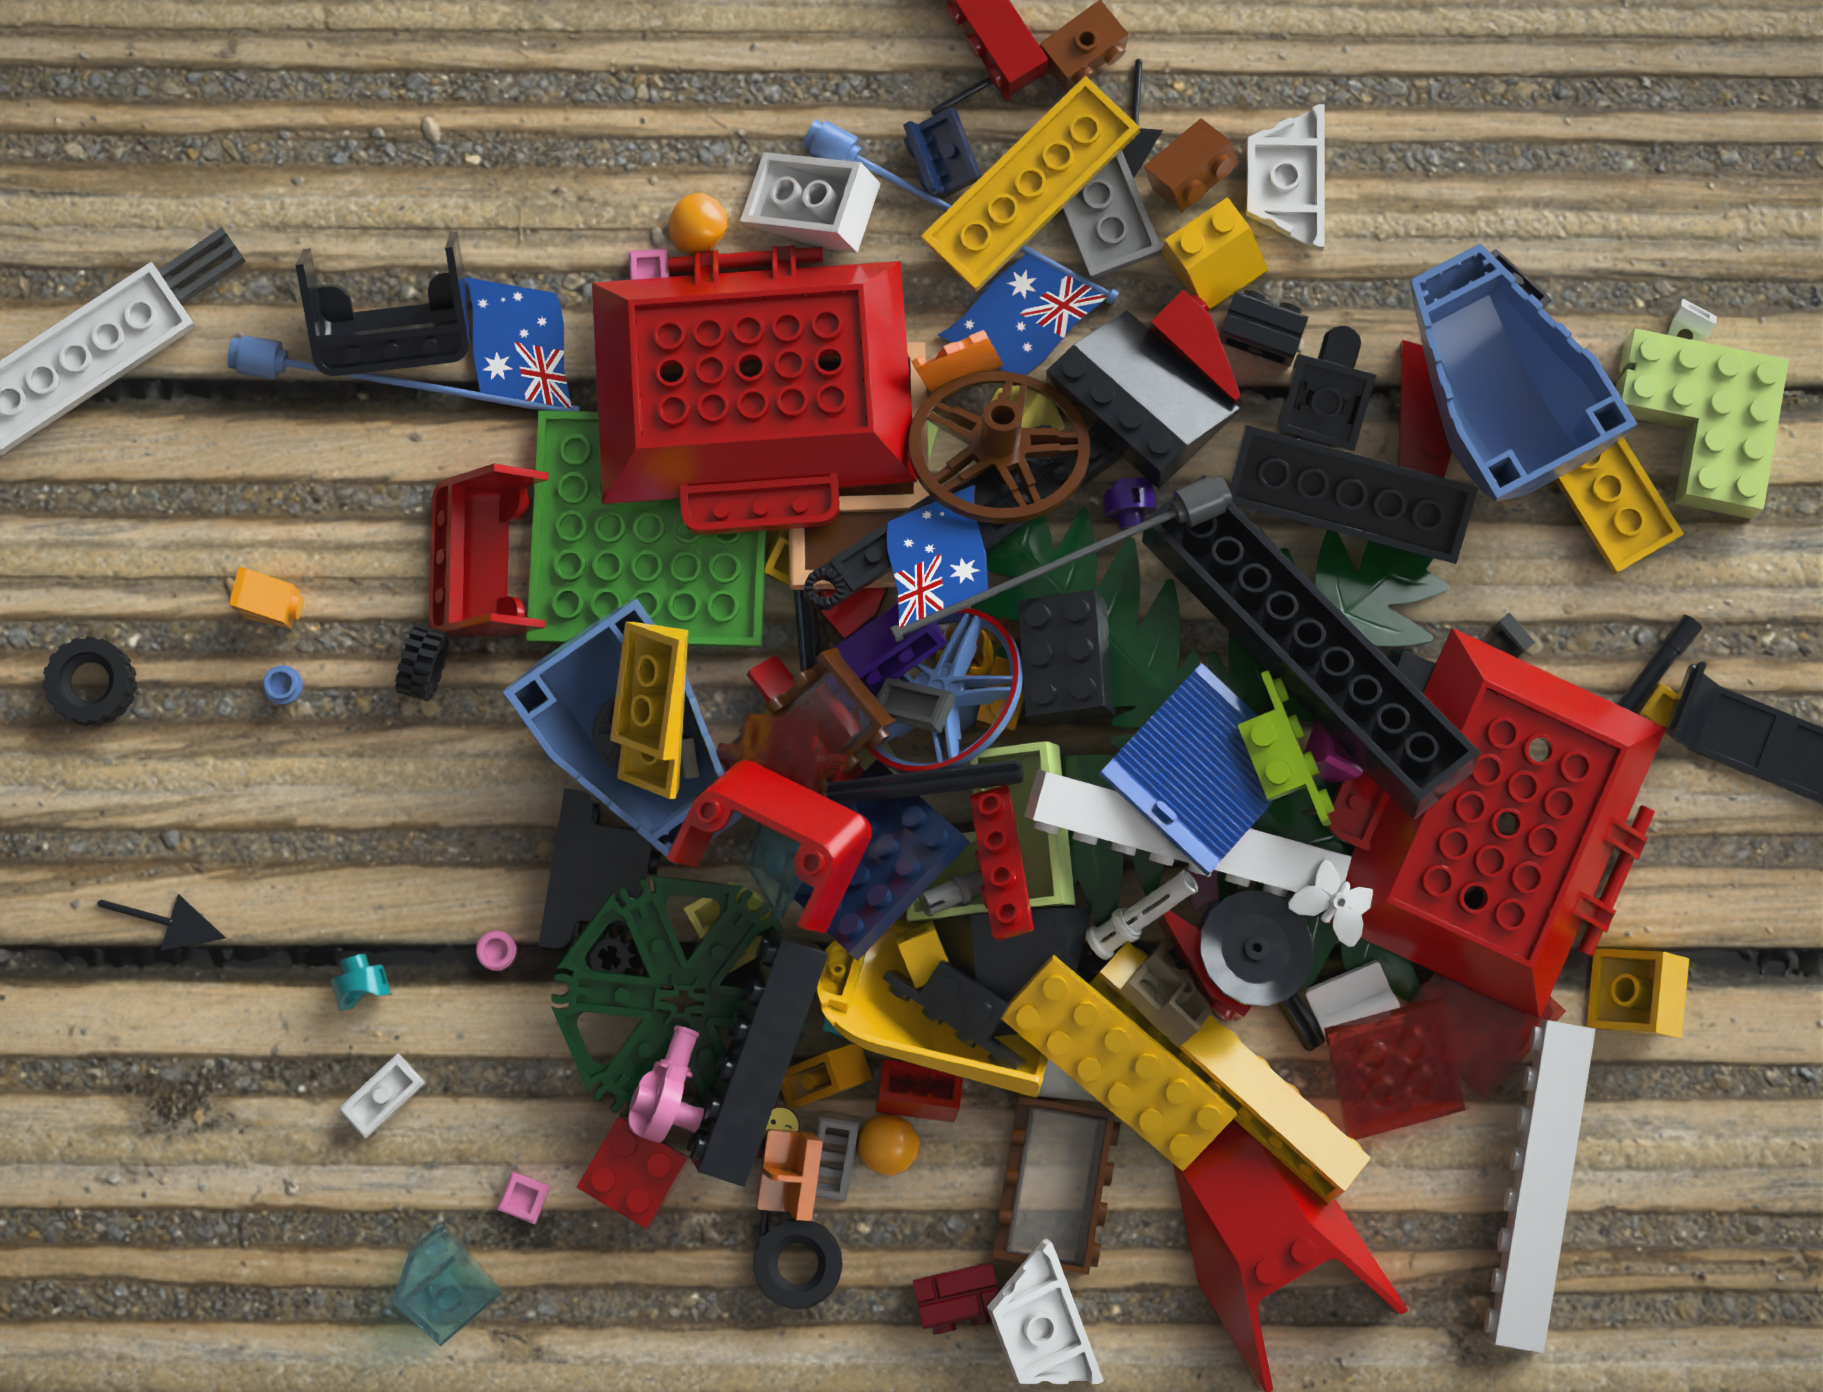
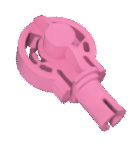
M675 1026L665 1059L655 1062L653 1070L646 1073L640 1080L633 1093L628 1115L629 1127L639 1137L661 1143L668 1134L672 1124L690 1130L692 1133H695L699 1128L704 1109L681 1101L685 1079H692L693 1074L690 1073L691 1069L687 1066L696 1040L699 1037L698 1032L686 1027Z

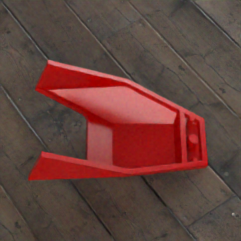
M1234 1119L1184 1171L1173 1164L1197 1282L1256 1385L1262 1392H1271L1274 1389L1257 1311L1258 1304L1264 1297L1327 1260L1336 1259L1379 1295L1387 1303L1391 1312L1402 1315L1408 1311L1339 1203L1334 1199L1328 1204Z

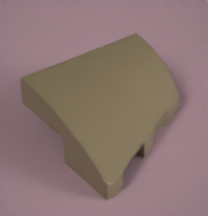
M1166 937L1143 961L1120 992L1179 1048L1198 1032L1212 1010L1204 996L1196 989L1194 979L1188 968L1180 970L1176 966L1169 953L1175 946Z

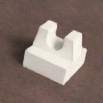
M1682 298L1674 311L1667 335L1677 336L1680 330L1689 329L1693 333L1691 340L1703 342L1706 337L1710 336L1716 326L1717 316Z

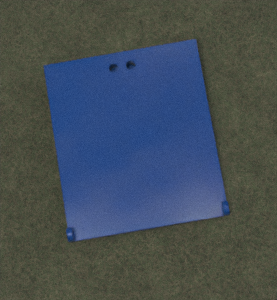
M1202 663L1195 668L1099 773L1109 785L1206 876L1215 869L1226 854L1274 801L1269 802L1267 800L1238 728V724L1258 717V715Z

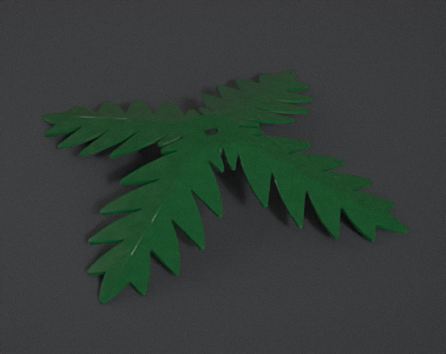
M1085 508L1079 510L1056 551L1053 550L1051 533L1045 515L1035 519L986 554L987 571L1016 578L1096 543L1088 510ZM1326 530L1316 564L1314 585L1376 647H1408L1430 643L1433 640V635L1388 606L1419 602L1444 593L1449 588L1447 582L1427 571V567L1434 558L1368 541L1359 572H1357L1339 533ZM1133 537L1126 538L1098 588H1095L1097 574L1096 551L971 606V609L984 612L992 617L1019 621L1018 600L1096 589L1107 602L1115 708L1136 707L1114 717L1111 721L1114 727L1140 729L1200 664L1199 652L1192 650L1181 669L1177 670L1181 623L1174 580L1167 579L1140 627H1136L1140 605V572L1137 549ZM1287 548L1280 549V551L1295 565L1289 550ZM1229 632V674H1227L1216 651L1210 652L1207 668L1258 716L1275 710L1261 676V673L1267 670ZM1018 639L1015 642L1021 655V641ZM1004 646L999 647L996 650V655L1000 658L1008 659ZM1287 691L1290 700L1283 702L1288 717L1296 714L1299 722L1315 723L1316 720ZM1113 736L1110 744L1121 750L1133 736ZM1060 756L1062 776L1116 791L1099 775L1114 756ZM1316 775L1313 776L1318 790L1326 788L1332 801L1340 782L1332 784ZM1307 787L1275 799L1250 827L1254 830L1351 856L1355 848L1333 837L1327 830V827L1323 826L1318 815L1302 814V812L1315 808ZM1068 830L1075 901L1076 881H1079L1087 905L1092 907L1091 916L1096 927H1099L1112 918L1113 911L1118 909L1122 887L1123 853L1111 849L1112 841L1098 838L1097 844L1092 845L1072 839L1074 831ZM1136 848L1135 856H1130L1146 897L1159 887L1164 864L1149 860L1151 852ZM1216 870L1219 902H1221L1227 896L1233 895L1239 885L1225 881L1227 873ZM1255 881V891H1262L1264 883ZM1288 890L1286 897H1278L1289 902L1296 892ZM1075 905L1062 906V907H1053V908H1068V907H1075ZM1325 911L1315 916L1301 915L1306 920L1314 941L1313 966L1305 982V987H1310L1338 940L1332 927L1333 925L1321 920ZM1362 938L1352 947H1348L1340 942L1344 972L1370 961L1378 960L1388 984L1396 996L1418 1007L1424 1005L1425 1000L1410 960Z

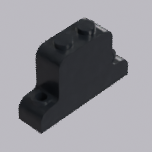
M564 788L538 944L542 949L554 951L568 950L580 935L582 924L589 923L612 891L616 901L622 906L625 902L619 895L620 886L625 887L630 897H637L642 891L638 879L643 877L650 885V875L657 876L659 872L661 852H655L654 846L637 831L598 825L601 804L595 803L587 793L580 790ZM613 921L608 924L612 927L628 929L627 925L622 921Z

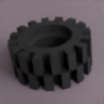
M415 625L411 629L409 638L405 641V649L401 652V662L398 663L397 670H399L395 680L397 682L395 685L397 693L424 701L432 699L433 693L438 688V682L441 680L442 669H444L446 664L444 661L448 655L447 648L449 646V635L447 633L420 625Z

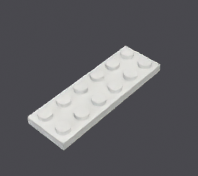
M152 262L0 361L1 456L196 328V325Z

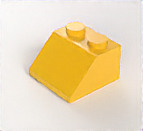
M1228 197L1164 239L1162 256L1189 293L1199 296L1207 304L1209 311L1233 296L1235 291L1239 292L1268 272V267L1251 228Z
M1596 948L1593 954L1586 1027L1644 1036L1682 1038L1689 958L1660 951Z

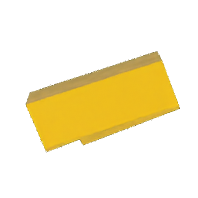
M625 622L610 735L611 741L621 744L617 779L668 799H676L680 782L689 630Z

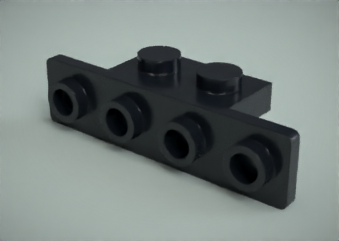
M946 960L939 962L923 988L915 989L913 981L897 970L887 971L883 976V979L891 984L889 987L891 993L906 1002L912 999L924 1008L921 1011L923 1015L939 1025L946 1022L957 1030L954 1035L966 1045L972 1048L979 1045L990 1053L988 1059L996 1066L1012 1068L1014 1070L1024 1066L1027 1061L1025 1058L992 1036L1011 1005Z

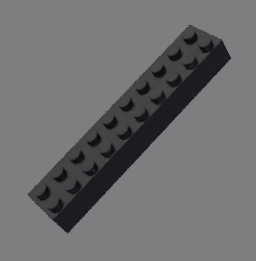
M1203 475L1202 477H1200V478H1199L1198 480H1196L1195 482H1197V481H1199V480H1201V479L1206 478V476ZM1174 497L1146 517L1144 522L1170 511V502L1175 500ZM1234 504L1226 508L1224 514L1192 528H1189L1185 522L1179 524L1174 517L1143 531L1142 543L1266 670H1269L1275 679L1281 677L1285 689L1413 820L1474 772L1481 752Z

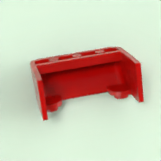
M493 463L441 480L436 485L431 502L428 615L431 629L445 632L449 636H514L545 628V620L526 618V610L521 600L517 597L508 596L509 522L518 520L526 512L529 504L527 487L547 481L548 472Z
M747 760L735 763L694 800L666 859L698 868L713 834L724 829L728 825L734 811H737L801 843L794 858V870L801 881L815 888L797 926L826 934L870 842L872 829L869 821L863 815L760 764Z

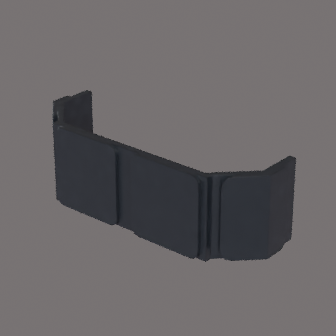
M1703 661L1696 665L1693 663L1689 665L1665 726V733L1698 755L1745 774L1755 776L1823 805V727L1719 686L1704 674L1707 663Z

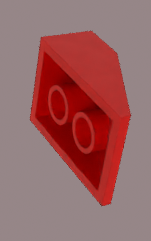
M1170 910L1163 914L1158 920V924L1165 936L1173 942L1175 946L1173 950L1185 969L1188 968L1194 979L1196 989L1210 1004L1211 1014L1226 1023L1228 1020L1234 1019L1238 1021L1244 1018L1251 1005H1243L1224 995L1207 976L1200 957V930Z

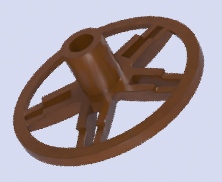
M989 371L969 374L954 379L938 388L922 403L915 414L910 428L909 457L912 469L922 487L945 508L976 521L1010 524L1042 517L1062 506L1073 496L1083 482L1087 472L1090 457V439L1081 414L1069 399L1058 390L1030 376L1012 372ZM986 383H1005L998 399L991 401L985 406L982 417L958 406L952 408L941 403L951 394L970 386ZM1013 385L1020 386L1017 403L1009 400ZM1027 388L1044 395L1054 402L1068 417L1075 432L1058 431V428H1023L1022 418ZM926 420L969 445L947 461V466L934 476L929 471L921 450V435ZM1078 454L1076 465L1066 482L1057 491L1041 500L1035 487L1036 481L1025 458ZM973 460L977 463L972 467L968 468L967 470L963 471L962 473L958 474L957 478L950 481L946 485H941L950 478H952L954 475H956L958 472H960L962 469H964ZM995 467L1019 507L991 508L980 506L955 496L951 491L974 479L989 468ZM1016 469L1031 504L1027 505L1009 471Z

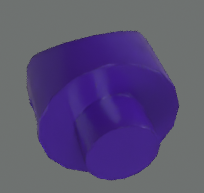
M1148 478L1119 479L1103 495L1104 516L1118 519L1120 531L1143 523L1144 516L1152 514L1157 510L1155 490Z

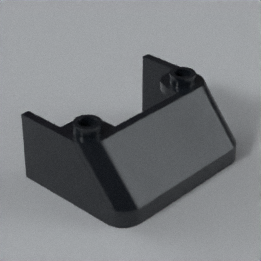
M458 231L450 232L445 246L449 271H443L433 276L428 286L429 303L354 312L351 297L344 288L333 284L317 285L311 248L303 249L295 266L312 358L316 368L328 376H342L454 363L461 360L468 351L470 335L467 286Z

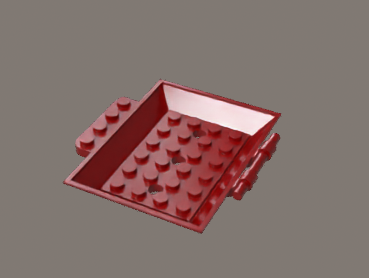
M795 245L772 246V250L719 254V250L708 252L695 251L694 256L669 257L670 273L695 271V275L592 282L602 504L680 499L681 515L685 527L697 535L827 526L834 522L839 515V488L917 482V477L912 469L909 457V434L913 420L901 261L797 268V264L823 262L822 247L795 248ZM759 266L773 267V270L720 273V269ZM825 355H835L841 361L840 366L833 371L821 369L818 363ZM748 360H755L762 365V369L756 376L747 377L740 372L741 365ZM668 366H678L683 370V375L676 382H667L661 378L662 371Z
M1451 628L1423 694L1481 752L1474 772L1413 820L1363 769V773L1359 778L1340 782L1332 799L1335 811L1328 814L1332 824L1326 827L1333 837L1355 847L1345 882L1350 883V889L1356 887L1373 889L1371 908L1361 915L1364 925L1360 938L1540 1019L1582 921L1588 927L1577 951L1592 957L1602 933H1607L1611 921L1616 913V910L1613 909L1631 866L1634 860H1639L1644 845L1648 840L1645 834L1655 813L1653 809L1640 805L1631 827L1625 822L1666 727ZM1536 738L1542 739L1548 747L1547 756L1540 762L1532 759L1529 754V745ZM1504 812L1512 814L1516 822L1514 831L1506 836L1498 831L1496 825L1499 815ZM1615 848L1619 855L1598 900L1593 896ZM1477 886L1483 893V902L1480 907L1472 910L1466 906L1464 894L1468 888ZM1333 915L1332 919H1331L1330 922H1329V923L1332 924V925H1333L1334 915Z

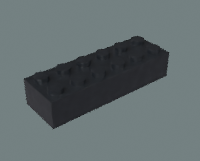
M1244 425L1228 483L1233 504L1454 564H1457L1479 488L1249 425Z
M771 929L769 937L763 936L760 940L755 959L760 960L755 976L749 974L742 991V998L746 999L741 1014L735 1013L731 1020L728 1036H731L732 1040L728 1051H721L717 1059L714 1074L719 1076L714 1090L708 1089L704 1095L701 1108L704 1109L705 1115L700 1129L698 1128L695 1133L691 1132L688 1140L687 1151L691 1152L690 1158L699 1173L745 1187L828 957V953L817 944Z

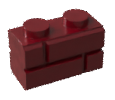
M992 1262L913 1279L923 1329L932 1328L933 1335L957 1330L955 1322L971 1319L973 1326L992 1322L987 1306L999 1293Z

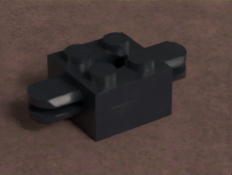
M1348 326L1330 328L1324 335L1318 359L1296 354L1276 430L1296 435L1295 438L1323 446L1332 448V445L1355 451L1376 375L1355 369L1361 348V339L1354 329Z

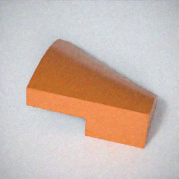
M984 330L972 334L961 341L943 346L937 356L928 362H925L922 356L911 361L930 394L954 379L969 374L994 371L1004 365Z

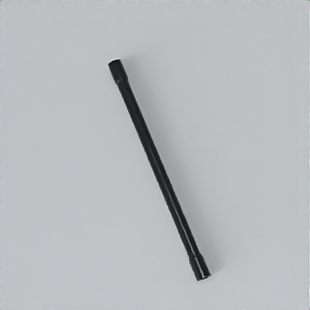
M1683 614L1665 637L1659 650L1618 701L1617 705L1635 713L1675 660L1686 651L1702 630L1701 624L1694 618ZM1477 886L1464 898L1466 906L1472 910L1480 907L1483 902V893Z

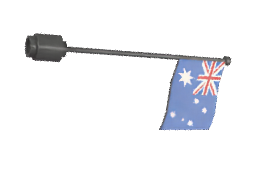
M1208 476L1174 491L1175 500L1170 502V511L991 589H988L986 552L976 520L958 515L937 501L889 521L887 526V551L898 590L899 626L895 625L890 628L892 636L897 643L904 640L903 635L1174 517L1179 524L1185 522L1189 528L1224 514L1226 508L1233 505L1229 487L1221 476L1214 479ZM975 485L956 492L954 495L974 504Z

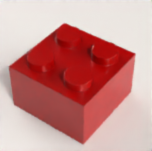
M618 1116L576 1188L641 1227L649 1229L691 1158L664 1141L656 1143L639 1137L630 1129L628 1120Z

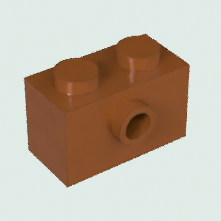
M1098 0L1042 41L1040 47L1049 59L1048 70L1064 90L1068 91L1084 76L1091 80L1096 74L1095 70L1103 64L1112 65L1117 62L1126 52L1128 32L1102 0Z
M1200 118L1148 162L1144 169L1152 190L1179 212L1183 213L1193 203L1198 202L1221 179L1226 178L1239 164L1231 141Z

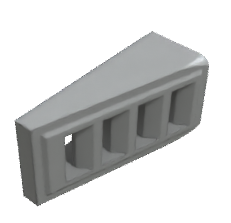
M825 1110L820 1111L816 1135L825 1143L847 1147L846 1152L822 1148L821 1159L842 1162L844 1165L843 1169L820 1165L818 1175L840 1178L841 1183L840 1185L817 1182L816 1197L846 1201L859 1128V1116ZM826 1127L849 1130V1135L825 1132Z

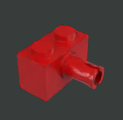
M884 1059L879 1074L875 1112L955 1123L960 1110L963 1077L914 1063Z

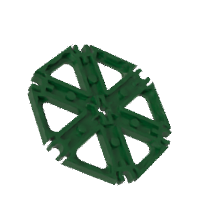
M650 875L655 887V891L650 892L648 882L641 877L638 879L642 888L640 895L630 897L625 887L620 886L619 895L625 902L620 906L612 891L556 965L557 969L566 968L572 970L571 975L566 972L554 973V980L566 982L568 984V991L563 995L551 994V1000L556 1004L568 1003V1006L563 1008L551 1006L588 1094L591 1088L598 1081H601L602 1083L593 1092V1098L596 1101L605 1092H613L616 1095V1099L609 1108L613 1113L618 1112L622 1108L624 1100L628 1101L625 1109L619 1114L620 1117L628 1118L633 1093L642 1077L653 1070L655 1062L665 1059L675 1026L686 1027L699 1033L687 1066L691 1069L690 1073L693 1074L692 1079L697 1088V1096L689 1105L701 1107L706 1091L708 1089L714 1090L719 1076L714 1074L715 1065L721 1051H725L714 1025L729 1027L734 1014H741L746 1001L745 998H742L744 986L721 984V982L755 937H769L771 929L784 933L774 909H772L770 915L764 921H761L760 918L764 917L769 911L770 905L764 901L757 910L748 909L747 902L753 895V892L749 889L741 893L738 902L735 901L738 892L744 886ZM673 895L714 899L720 906L719 916L689 956L685 958L666 913L665 902ZM622 921L630 931L648 976L592 970L586 965L585 957L609 923ZM661 984L672 985V988H663ZM701 988L704 989V992L694 991V989ZM680 990H686L687 997L694 1001H700L702 1004H687L684 1006L683 1011H677V1006L674 1003H671L669 1000H662L660 997H676L679 995ZM658 1009L669 1010V1012H661ZM584 1012L642 1018L612 1059L604 1064H598L591 1059L577 1026L578 1018ZM691 1013H699V1014H701V1016H700V1015H691ZM806 1020L804 1021L802 1029L808 1027V1022ZM800 1032L795 1048L806 1035L804 1032Z

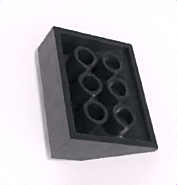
M1128 310L1073 344L1046 370V384L1052 386L1068 398L1081 414L1085 424L1144 477L1148 478L1158 489L1240 411V408Z

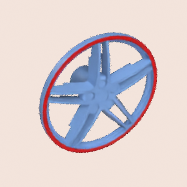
M965 608L937 620L938 625L954 622L960 623L948 641L935 669L922 661L915 666L922 671L915 680L907 673L899 677L902 681L950 691L956 697L944 724L949 758L945 759L942 732L933 731L932 736L938 761L913 763L898 759L889 754L881 745L895 736L900 738L916 728L895 722L887 729L890 733L888 739L873 750L869 746L867 747L869 752L882 764L900 773L959 767L981 754L1004 730L1015 711L1020 697L1023 681L1022 659L1013 637L992 616L975 609ZM982 627L993 633L1004 646L1009 659L1010 676H965L978 645H976V641ZM999 684H1009V687H992V686H996V685H999ZM970 687H991L970 690ZM1006 699L998 717L985 734L970 747L959 753L961 731L969 728L976 721L979 712L978 705L992 704L993 700ZM857 706L855 708V718L862 729L865 730L871 724V721L860 707Z

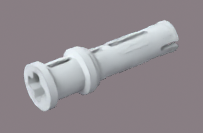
M1182 870L1177 876L1152 891L1130 908H1118L1113 911L1112 918L1099 927L1092 926L1087 929L1086 938L1091 949L1101 959H1110L1114 955V950L1127 941L1134 942L1139 939L1142 928L1167 913L1191 894H1195L1198 891L1195 879L1188 871ZM1167 894L1170 895L1167 900L1152 910L1149 909V906ZM1115 931L1116 935L1110 937V933Z

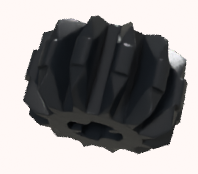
M608 925L604 930L605 939H601L599 936L595 941L596 944L587 952L590 956L585 958L586 965L591 966L592 968L590 969L626 974L631 971L636 975H642L643 970L633 965V961H642L639 952L631 953L636 948L633 938L624 944L628 936V929L622 927L618 931L616 938H614L613 928L611 925ZM611 949H617L616 956L621 959L618 967L611 965L612 970L605 969L607 963L602 960L603 954L605 952L611 954Z

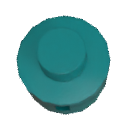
M359 954L341 960L340 966L343 975L331 980L339 1011L354 1009L356 1004L368 993H373L377 996L392 995L384 966L375 965L369 967L366 954Z

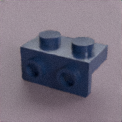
M950 107L919 124L912 121L903 124L907 135L904 137L905 146L910 155L916 158L920 169L917 172V177L926 192L944 199L976 183L982 177L956 109Z

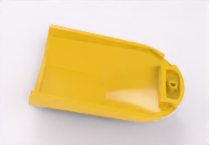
M895 921L858 961L836 940L827 947L825 952L828 953V957L816 988V996L826 1019L846 1039L878 1054L1037 1098L1041 1090L1048 1058L1021 1035L995 1036L994 1038L1025 1058L1027 1061L1024 1066L1017 1070L996 1066L988 1059L990 1053L979 1045H976L975 1048L966 1045L954 1035L957 1031L946 1022L939 1025L922 1014L923 1006L912 999L906 1002L889 991L891 984L883 979L887 971L897 970L911 979L895 935L921 924Z

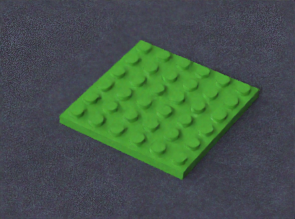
M538 411L535 470L548 472V480L534 485L528 618L545 620V628L527 632L526 641L539 644H564L600 618L637 598L655 625L689 630L688 646L763 648L767 530L710 535L694 534L683 523L680 499L602 504L598 412Z

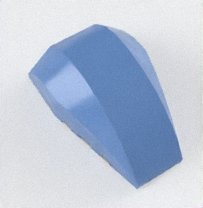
M1480 243L1411 279L1410 287L1430 380L1449 447L1465 472L1480 490L1494 501H1501L1525 496L1590 462L1635 429L1638 424L1596 356L1587 348L1583 349L1571 337L1572 333L1561 322L1557 323L1542 308L1543 304L1532 294L1529 296L1516 283L1517 279Z
M637 598L600 618L534 664L504 689L503 693L548 756L667 857L692 803L697 796L724 774V770L718 759L716 749L705 725L687 674L682 735L690 734L693 737L699 777L685 779L680 775L676 799H668L617 779L618 773L609 769L598 756L592 738L593 719L600 706L616 694L625 622L655 625ZM734 811L728 825L721 831L715 832L711 840L742 819L740 813Z

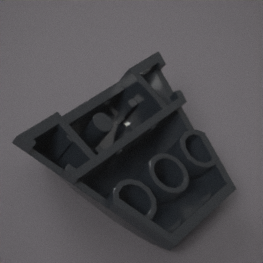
M1092 907L1031 910L1034 925L1032 932L999 941L995 940L992 936L989 913L942 918L932 921L950 963L1009 1003L1053 954L1075 973L1077 972ZM1001 1020L992 1034L993 1037L1020 1035L1003 1020Z

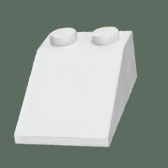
M763 152L740 222L743 225L816 247H822L823 249L858 253L881 183L861 162Z

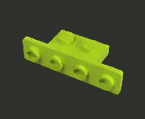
M1269 670L1261 673V676L1275 710L1240 723L1238 728L1267 800L1270 802L1307 787L1321 823L1324 827L1332 824L1328 814L1334 812L1335 809L1326 788L1319 791L1313 776L1320 774L1311 751L1303 754L1298 739L1305 736L1296 714L1288 717L1283 702L1290 700L1281 677L1273 680Z

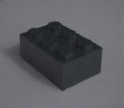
M1094 589L1018 600L1026 717L1037 727L1116 717L1107 602Z

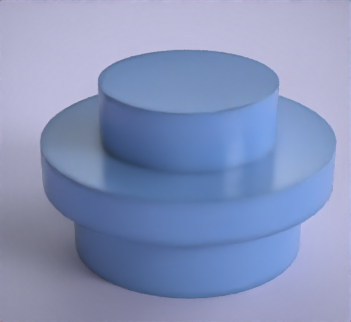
M280 665L266 673L262 686L264 694L270 701L278 705H287L298 699L303 689V681L295 669Z

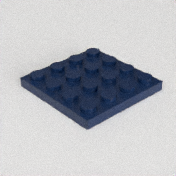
M876 759L859 778L893 775L894 773ZM920 796L843 804V806L867 818L871 825L872 835L827 932L857 961L971 843ZM796 842L768 871V874L805 909L815 887L801 881L795 873L794 858L801 843Z

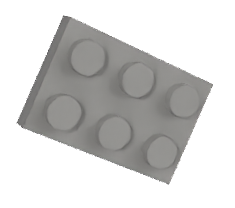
M1121 150L1061 209L1089 280L1162 253V247Z

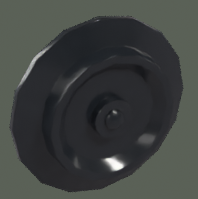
M1246 890L1227 896L1209 912L1200 931V957L1207 976L1224 995L1243 1005L1267 1007L1288 1000L1305 985L1313 966L1314 941L1306 920L1289 909L1288 901L1271 892Z

